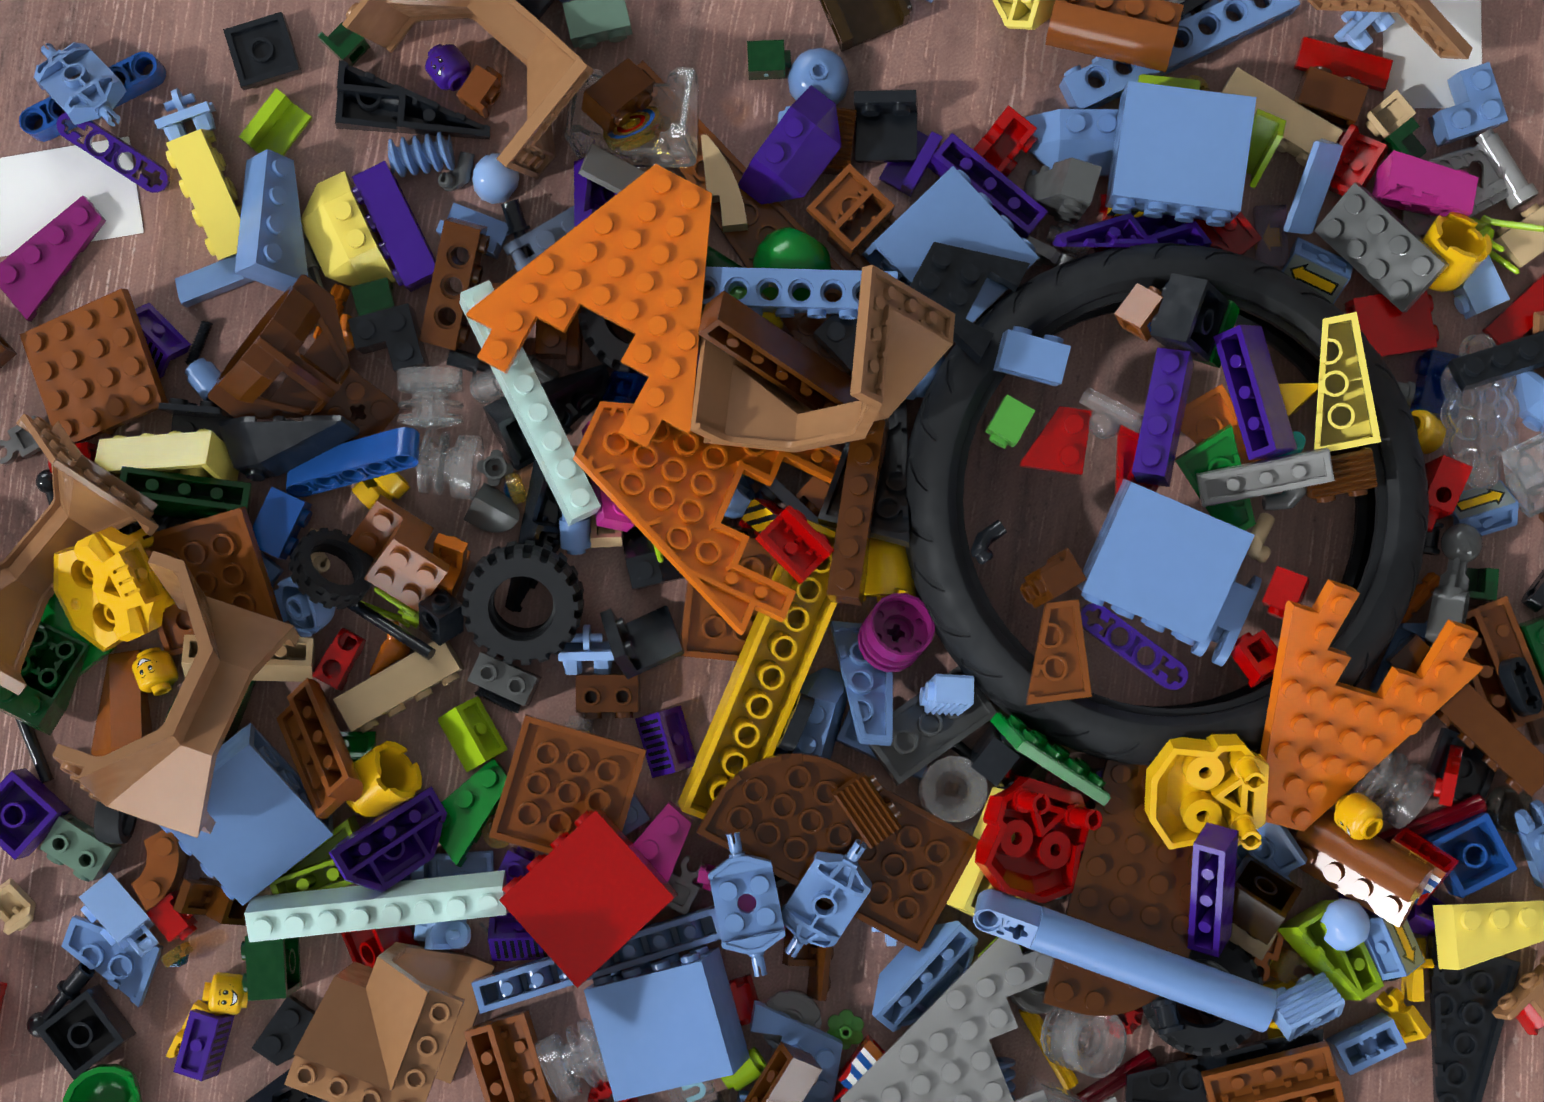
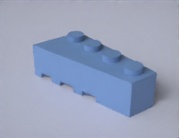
M266 149L246 160L235 274L285 292L290 285L292 286L300 275L305 274L308 276L294 160Z

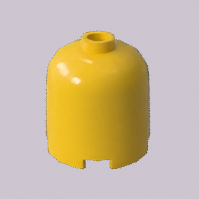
M1450 212L1444 217L1439 215L1423 236L1422 240L1449 263V266L1430 285V289L1439 292L1455 290L1469 278L1491 253L1492 243L1488 234L1484 237L1475 228L1478 224L1475 220L1456 212Z
M870 538L863 602L866 601V596L877 597L878 603L882 598L893 593H906L917 597V590L912 579L905 546Z
M386 741L354 762L363 784V792L356 802L346 800V803L355 813L365 817H377L413 798L415 793L421 789L422 775L417 762L411 763L410 759L404 754L408 751L404 746L397 742Z

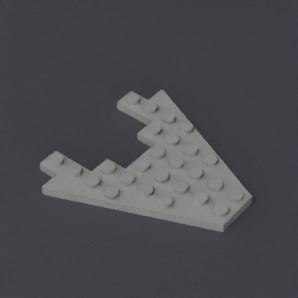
M998 937L840 1098V1101L1048 1102L1043 1089L1016 1100L1012 1099L989 1039L1018 1028L1006 997L1048 981L1054 957L1037 951L1023 955L1019 944ZM1112 1096L1100 1102H1117L1115 1096Z

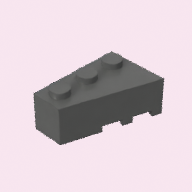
M1071 157L1054 163L1053 168L1050 170L1048 166L1041 167L1040 173L1030 170L1023 191L1048 211V215L1054 216L1055 221L1071 225L1072 222L1077 223L1091 204L1102 167Z

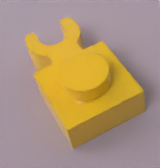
M1394 988L1389 995L1382 991L1376 998L1378 1005L1389 1012L1387 1016L1394 1020L1405 1043L1425 1039L1432 1030L1415 1006L1405 1005L1404 996L1398 988Z

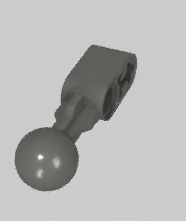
M1459 523L1452 525L1446 529L1441 537L1442 552L1449 560L1447 571L1440 576L1439 587H1435L1425 635V643L1427 645H1433L1448 619L1466 624L1470 593L1468 591L1470 579L1466 575L1468 562L1478 557L1483 547L1481 534L1475 527L1469 524Z

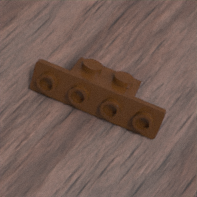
M821 899L816 902L817 906L824 910L833 907V905ZM786 928L782 964L787 966H809L807 996L818 1001H826L827 992L831 986L829 972L830 963L834 955V947L823 948L810 943L804 944L797 957L793 958L791 957L792 952L790 955L785 952V948L789 945L794 935Z

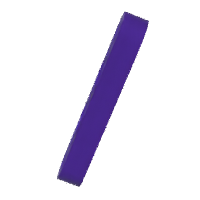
M66 112L58 117L56 124L61 136L143 189L152 193H158L169 186L170 175L162 165L92 120L77 124L84 131H88L89 126L93 128L86 135L83 143L80 139L84 135L77 131L67 132L69 126L65 124L66 119L70 120ZM101 134L108 139L109 146L105 152H97L92 147V139L95 135ZM124 152H130L136 158V165L131 170L122 168L119 163L120 155ZM143 161L148 163L144 168L150 173L159 171L161 173L159 176L163 181L161 185L155 184L151 186L149 184L151 179L143 173L140 174L139 178L135 176L142 168Z
M1089 603L1080 609L1082 626L1086 632L1166 689L1177 690L1186 684L1188 671L1183 663L1106 607ZM1097 609L1100 612L1098 618L1101 621L1108 623L1109 618L1114 621L1106 628L1104 636L1099 634L1104 629L1099 624L1093 623L1090 626L1087 624L1089 619L1085 615L1087 611L1094 612ZM1115 628H1124L1128 633V641L1123 646H1117L1111 640V633ZM1145 646L1150 647L1155 654L1153 662L1149 665L1141 664L1137 658L1138 651ZM1162 656L1166 659L1162 663L1167 669L1178 668L1176 673L1180 677L1178 682L1170 681L1168 683L1166 681L1168 675L1160 669H1157L1156 675L1152 672L1160 664Z

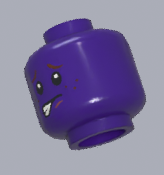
M438 44L428 52L425 69L439 88L457 91L469 76L471 64L454 44Z

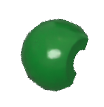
M782 227L769 233L757 247L752 262L753 268L832 270L830 254L827 248L815 238L791 227ZM767 287L762 291L770 300L775 299L779 293L773 287ZM798 288L794 291L793 297L797 301H805L811 293L805 288Z
M99 1064L82 1072L69 1085L63 1102H142L138 1079L132 1070L118 1064Z

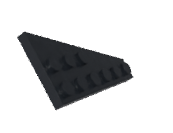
M905 398L889 417L890 426L887 446L876 491L870 538L910 548L908 499L905 498L908 447L907 399ZM850 442L845 443L818 516V523L820 525L835 529L837 528Z
M1428 935V957L1434 963V968H1429L1434 1102H1482L1504 1024V1019L1495 1018L1492 1011L1498 1006V1001L1502 996L1513 991L1520 962L1499 956L1461 970L1439 969L1436 937Z
M1322 1026L1314 1028L1312 1031L1304 1033L1292 1041H1288L1284 1035L1239 1045L1235 1049L1219 1055L1192 1056L1126 1072L1124 1102H1207L1201 1076L1202 1071L1322 1042L1324 1028Z

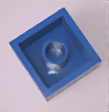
M1486 812L1422 837L1459 860L1457 866L1443 881L1449 894L1456 897L1464 898L1518 870L1492 819Z

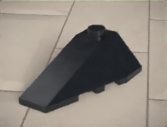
M604 364L541 383L566 435L572 431L570 427L582 415L588 416L598 407L600 401H604L615 391ZM503 396L484 406L483 408L490 426L515 470L518 471L533 463L535 456L506 397Z
M305 415L302 421L286 419L284 416H273V421L257 422L256 416H243L219 421V429L233 467L246 475L247 479L256 482L264 481L265 478L280 476L360 433V428L342 415Z
M632 527L628 532L623 531L625 560L633 590L685 578L664 555V561L658 562L653 544L637 527ZM741 531V533L748 536L747 531Z

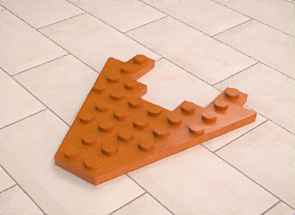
M658 164L652 166L467 312L466 316L491 329L477 358L507 374L537 318L566 333L580 306H583L635 334L621 359V363L648 377L618 433L646 449L651 444L662 422L689 435L691 433L690 428L700 341L698 331L702 318L712 193Z
M600 401L573 460L736 633L742 635L745 632L754 610L782 623L786 618L796 591L739 565L750 537L721 522L742 474L770 487L783 461L831 484L842 452L830 446L795 453L703 443V436L692 431L688 435L665 422L661 423L651 444L646 449L618 433L633 403Z
M1328 579L1312 608L1288 600L1285 605L1260 754L1269 765L1266 822L1304 832L1410 735L1416 734L1426 720L1483 669V666L1476 660L1464 657L1479 632L1471 626L1448 619L1416 673L1392 666L1377 692L1373 693L1337 682L1351 657L1345 651L1329 647L1360 593L1351 586Z

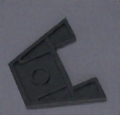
M933 242L910 287L955 313L953 341L978 364L994 333L966 319L986 278L1015 292L1030 263Z

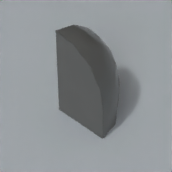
M484 483L475 495L463 520L479 529L491 533H500L514 527L519 521L520 512L510 497Z

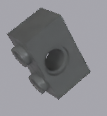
M480 652L467 681L522 706H528L542 677L514 664L504 663L503 659L498 657L492 658L486 652Z

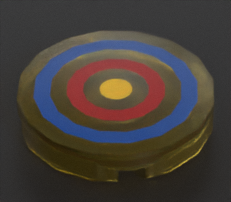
M648 106L646 109L638 110L632 114L624 126H617L609 133L603 130V138L611 150L620 147L621 151H628L651 141L655 137L654 131L657 128L659 130L663 128L664 119L656 107Z

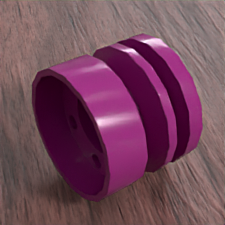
M906 593L888 595L875 605L861 624L858 633L859 649L864 659L874 668L884 672H900L905 670L917 660L932 642L935 624L928 613L929 610L926 609L924 603L919 598Z

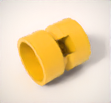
M398 472L359 482L351 490L370 510L380 494L389 500L393 498L400 499L411 486Z

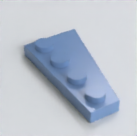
M831 621L830 629L859 744L891 746L893 741V672H884L876 669L864 659L858 645V633L862 623Z

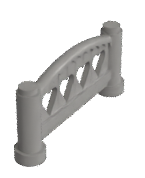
M1492 129L1475 138L1478 143L1475 147L1460 149L1428 160L1455 170L1469 168L1471 162H1478L1481 165V188L1477 186L1473 212L1468 216L1469 218L1502 200H1505L1510 210H1513L1539 194L1535 185L1527 182L1498 133H1494ZM1402 210V222L1421 239L1437 218L1436 216L1428 215L1426 217L1420 213Z

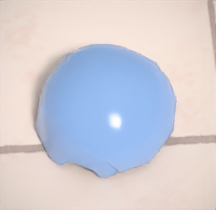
M500 153L485 155L473 170L474 191L481 200L491 204L508 201L519 184V172L505 167L496 159Z
M1340 898L1327 906L1326 912L1321 919V922L1325 924L1327 929L1324 939L1336 950L1349 951L1368 938L1371 927L1370 919L1357 901Z

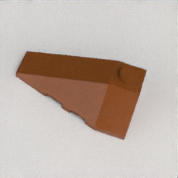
M141 650L108 655L91 748V755L105 756L153 732L147 692L139 689L132 671V664L137 659L136 656Z

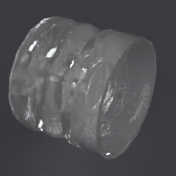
M407 367L397 370V390L402 393L412 394V399L398 402L399 409L412 410V413L399 414L398 424L410 425L417 429H445L450 426L464 424L462 414L449 413L451 410L463 409V402L449 399V395L463 392V370L450 367Z
M428 429L419 449V461L416 466L418 491L423 494H429L433 487L434 494L441 496L447 483H449L452 498L473 501L481 479V473L477 470V463L483 460L484 457L482 436L461 433L457 438L455 446H452V438L449 431L442 432L439 437V432L436 429Z
M1394 749L1351 788L1350 794L1359 792L1366 795L1381 808L1383 820L1393 827L1400 829L1409 824L1423 809L1434 790L1436 777L1417 763L1407 766L1408 757L1402 753L1398 754L1397 749Z
M948 756L932 762L918 781V797L921 806L935 817L946 822H963L973 818L983 808L987 799L988 784L986 778L971 768V760L961 756ZM947 781L950 785L957 784L958 789L955 790V798L952 795L945 796L943 793L947 789L945 785Z
M1054 1006L1046 1015L1041 1028L1043 1052L1050 1062L1092 1078H1103L1113 1073L1122 1062L1126 1051L1127 1035L1124 1024L1117 1015H1085Z
M587 1018L577 1022L578 1031L573 1025L566 1027L567 1043L556 1032L536 1042V1052L543 1073L560 1102H567L583 1094L582 1078L592 1088L598 1087V1077L604 1083L609 1081L595 1029Z

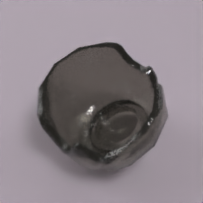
M1508 785L1496 787L1485 801L1487 804L1485 812L1489 814L1496 829L1517 834L1519 830L1514 815L1520 809L1527 811L1532 818L1529 805L1533 802V798L1524 792L1518 795Z

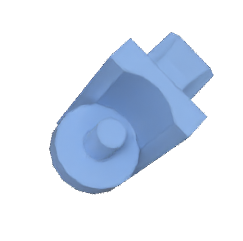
M1346 11L1341 15V19L1347 24L1334 35V38L1338 43L1347 42L1354 50L1363 51L1373 43V38L1366 30L1370 24L1379 33L1388 29L1395 20L1390 12Z
M176 88L171 90L173 100L163 104L167 112L176 108L178 112L154 120L157 129H163L167 138L171 141L187 134L183 123L189 120H193L197 130L216 129L211 113L216 110L213 103H208V101L188 108L187 104L196 102L194 94L189 93L183 96L180 90Z
M584 624L583 633H576L571 643L567 642L564 650L558 654V661H563L566 675L582 674V661H594V673L608 675L611 673L612 663L615 661L609 642L603 641V633H591L590 624Z
M467 919L415 925L414 940L424 941V949H464L471 939V929L467 924Z

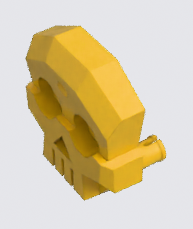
M111 526L77 541L75 546L54 553L53 591L73 630L103 652L116 647L123 641L129 642L161 627L165 608L175 604L148 564L149 558L144 548L153 545L154 537L151 536L143 539L148 534L142 528L127 535Z
M1211 734L1206 737V740L1187 737L1169 739L1146 769L1145 812L1169 850L1192 846L1207 822L1238 830V846L1241 844L1246 850H1255L1262 843L1260 840L1262 837L1257 829L1266 823L1269 765L1261 754L1251 751L1237 734ZM1208 767L1207 771L1203 773L1199 772L1202 768ZM1200 811H1206L1203 815L1197 816Z

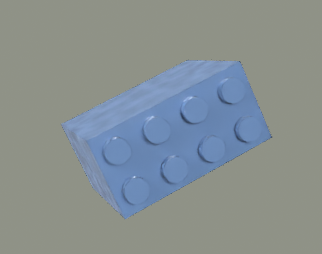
M1128 81L1120 97L1105 207L1112 208V212L1117 214L1131 213V210L1144 212L1143 216L1148 218H1162V215L1175 216L1176 221L1186 223L1194 222V219L1206 220L1207 225L1223 227L1225 223H1230L1241 212L1257 97Z
M954 166L940 177L862 254L871 265L879 269L882 267L885 271H898V280L908 286L913 281L933 242L1030 263L1029 267L1039 258L1035 253L1036 249L1033 244L1026 238L1021 239L1013 230L1014 225L1006 216H1000L992 208L991 200L984 193H978L972 187L968 175L960 169L956 170ZM986 278L966 319L974 322L1008 288Z
M1123 479L1082 570L1087 580L1078 584L1077 587L1082 591L1081 596L1091 603L1102 607L1105 601L1112 604L1111 609L1115 610L1114 612L1131 620H1133L1134 615L1142 617L1141 622L1145 623L1149 628L1161 633L1167 628L1172 630L1171 635L1186 644L1194 646L1197 641L1205 645L1255 535Z
M249 723L222 744L218 752L207 805V812L216 821L211 834L201 831L198 838L159 825L166 833L172 832L177 837L181 849L187 855L191 856L193 854L201 862L200 867L208 877H215L222 884L221 888L231 900L236 899L243 906L333 836V813L327 819L316 818L299 774L253 724Z
M702 945L690 949V953L683 956L675 953L660 958L661 961L652 964L649 961L624 971L620 970L592 979L593 984L584 989L614 1102L734 1075L750 1058L719 947L708 949V945Z

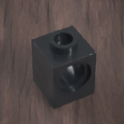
M443 588L418 603L419 630L439 646L464 631L462 603Z

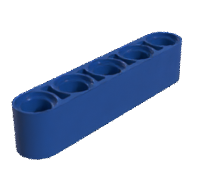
M143 51L138 52L108 67L119 79L126 78L124 87L127 92L114 108L158 87L164 82L166 69L152 54ZM149 64H153L152 71L147 75H143L144 68ZM50 96L22 111L19 116L20 127L38 141H50L60 136L56 123L61 115L62 108ZM43 119L42 126L34 130L36 121ZM66 119L65 124L69 126L67 132L78 127L71 120Z
M400 427L342 443L287 471L286 492L292 496L307 497L413 468L418 465L420 433L413 428Z

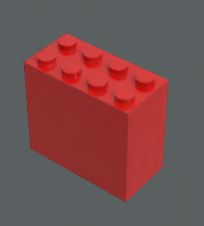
M587 810L574 822L577 828L571 834L563 832L550 844L553 850L548 855L545 853L543 855L540 854L526 866L529 872L524 877L521 875L514 877L502 888L505 894L499 899L577 988L679 895L603 810H595L594 812Z

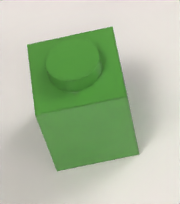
M1007 394L985 430L987 434L991 435L989 440L1006 449L1007 445L1013 448L1018 443L1036 410Z

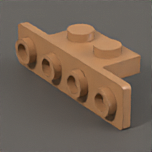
M1544 955L1540 959V964L1532 972H1528L1520 978L1519 985L1511 993H1507L1499 999L1498 1006L1492 1011L1495 1018L1513 1020L1530 1003L1544 1020Z

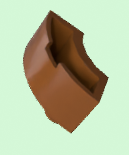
M161 830L144 840L147 850L146 866L141 876L131 885L146 911L156 906L169 893L176 891L184 879L183 876L190 856L181 849L178 843L179 840L172 832L166 833L164 830Z

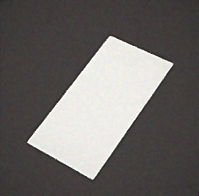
M1430 0L1472 46L1473 49L1469 59L1440 58L1398 13L1390 12L1395 22L1383 31V57L1393 60L1386 89L1383 91L1384 100L1398 89L1413 108L1446 109L1455 106L1447 80L1462 70L1482 64L1481 0Z
M129 137L120 138L130 145ZM108 140L92 142V147L97 152H105L108 149ZM76 145L0 158V257L11 255L82 195L90 200L106 220L92 241L143 233L137 184ZM124 152L120 155L119 163L122 168L126 170L134 168L132 153Z

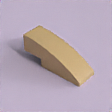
M707 134L701 135L706 190L712 193V203L720 202L723 232L748 230L744 202L734 174L719 148Z

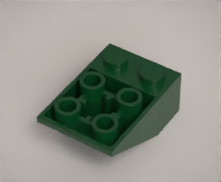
M40 621L21 668V675L27 686L19 695L0 686V711L50 736L69 705L90 645Z

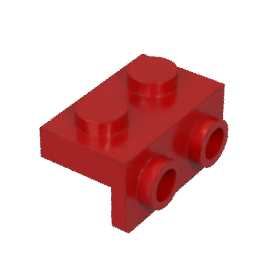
M1351 124L1346 132H1342L1336 142L1343 146V150L1328 189L1342 196L1355 182L1360 183L1365 188L1388 151L1387 144L1360 134L1358 126Z
M790 505L755 538L799 584L804 582L834 552L827 537L820 532H816L807 522L805 515Z

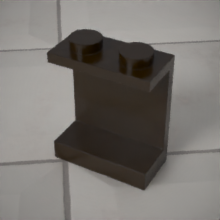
M819 0L841 52L907 25L910 12L913 11L910 0Z

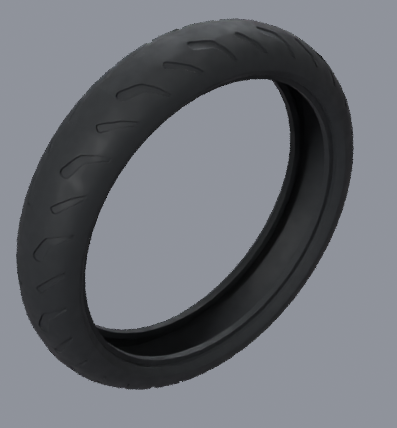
M1175 243L1116 247L1079 257L1035 276L1020 285L1015 292L1011 291L994 304L975 322L978 326L994 333L980 362L977 364L956 344L938 369L915 418L908 442L905 498L908 499L910 548L905 547L912 579L920 600L924 603L926 609L929 610L928 613L935 624L936 634L964 674L974 676V684L1010 716L1011 714L1015 715L1029 729H1036L1048 739L1078 752L1102 759L1148 766L1169 739L1180 737L1206 740V737L1211 734H1237L1251 751L1260 749L1273 676L1253 688L1247 684L1233 692L1209 700L1184 705H1132L1092 693V697L1026 705L1035 656L1006 627L991 605L979 581L971 558L965 530L963 496L969 450L978 422L991 396L1006 376V373L993 370L1003 332L1008 329L1013 330V326H1019L1032 330V336L1043 339L1045 334L1055 335L1078 323L1101 315L1115 313L1137 283L1146 288L1153 286L1162 292L1164 286L1169 282L1172 273L1208 280L1226 299L1233 301L1239 307V314L1234 326H1262L1266 343L1290 361L1310 383H1318L1322 320L1343 315L1344 313L1302 281L1296 280L1278 268L1254 258L1223 249ZM1361 330L1381 438L1379 443L1364 446L1371 448L1373 451L1372 455L1374 457L1373 461L1378 485L1377 487L1368 488V494L1355 497L1354 534L1349 560L1341 583L1353 587L1360 595L1329 646L1345 651L1351 657L1337 682L1354 687L1378 661L1380 654L1393 639L1406 614L1423 563V550L1427 538L1429 514L1427 473L1416 424L1394 375L1380 353L1369 343Z

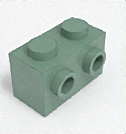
M574 0L562 3L573 48L590 49L597 46L598 42L609 40V42L616 43L624 41L629 35H633L625 0Z
M66 814L58 817L39 849L47 853L46 857L51 862L58 865H67L74 870L73 874L76 877L89 882L90 880L94 881L104 877L123 845L99 842L96 839L93 827L72 814Z

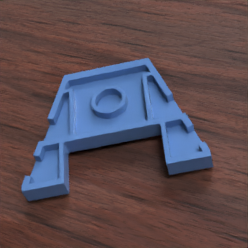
M754 1000L750 1031L781 1035L780 1042L782 1041L810 1053L822 1068L818 1081L812 1086L803 1102H833L832 1098L834 1097L843 1047L841 1039L807 1023L803 1024L790 1018L788 1014L781 1011L777 1012L767 1007L765 1003ZM738 1091L737 1102H744L750 1091Z

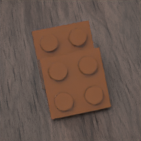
M850 163L806 209L829 232L827 241L860 271H862V267L871 265L862 254L897 220L892 215L895 205Z
M381 494L348 540L354 546L374 557L364 580L416 612L419 611L418 603L432 594L451 566L424 549L434 528Z

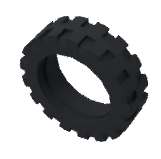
M320 528L317 532L315 529L311 530L306 536L302 537L290 555L289 559L291 561L288 568L289 571H292L291 579L294 584H298V590L303 595L307 594L310 597L309 600L313 603H322L323 607L329 609L337 607V610H342L348 605L351 608L363 599L373 585L364 580L373 562V557L348 542L351 537L350 534L346 536L338 529L329 531L328 528ZM325 552L337 556L351 570L354 583L339 585L325 579L313 566L311 554Z

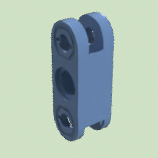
M1254 575L1245 586L1234 580L1205 645L1196 641L1194 646L1191 647L1192 654L1199 657L1203 656L1210 642L1213 641L1217 645L1211 662L1219 666H1223L1226 663L1257 596L1262 578Z

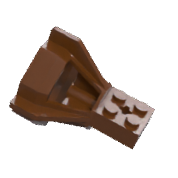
M305 274L300 275L292 286L290 285L265 313L236 350L217 378L216 384L208 393V398L234 418L256 416L257 419H273V416L303 418L305 415H342L360 428L359 435L345 442L383 432L402 408L396 401L351 368L334 296ZM318 323L322 330L321 334L304 355L300 354L297 351L315 324ZM281 371L288 375L270 399L259 397L272 384ZM360 404L364 405L362 409L364 412L363 417L350 418L352 412L349 409L352 405L355 407L360 406Z

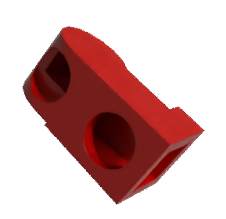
M342 628L332 644L327 648L312 676L342 691L351 669L364 648L366 639L346 628Z

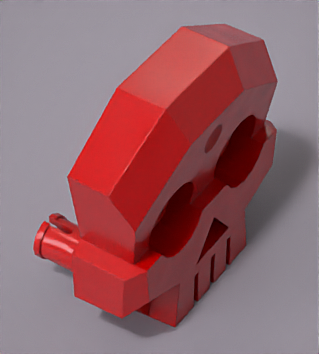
M1015 775L1014 783L1010 787L989 797L983 816V821L987 825L976 845L975 863L995 890L1043 904L1073 892L1080 865L1081 851L1084 850L1089 829L1095 831L1100 828L1103 821L1102 814L1097 810L1087 809L1080 793L1032 778ZM1015 833V840L1012 842L1011 837ZM1054 845V850H1053V852L1051 853V852H1050L1051 846Z

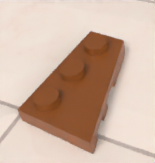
M1079 599L1045 603L1026 705L1092 697Z

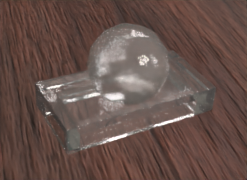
M1090 387L1085 390L1079 403L1094 410L1089 419V429L1097 438L1110 439L1116 436L1121 425L1138 432L1142 424V414Z

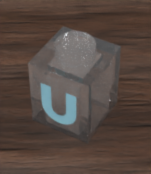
M713 1080L667 1090L671 1102H710L717 1099L718 1094Z

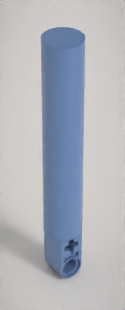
M983 890L977 897L973 923L983 932L1262 1033L1268 1029L1272 1021L1278 997L1277 991L1272 988L997 890Z

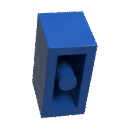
M271 486L252 526L259 549L274 557L286 560L299 543L297 536L301 527L305 528L311 519L312 511H310L312 504Z

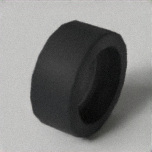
M97 801L94 814L96 839L103 843H127L134 832L137 817L108 808L103 803Z

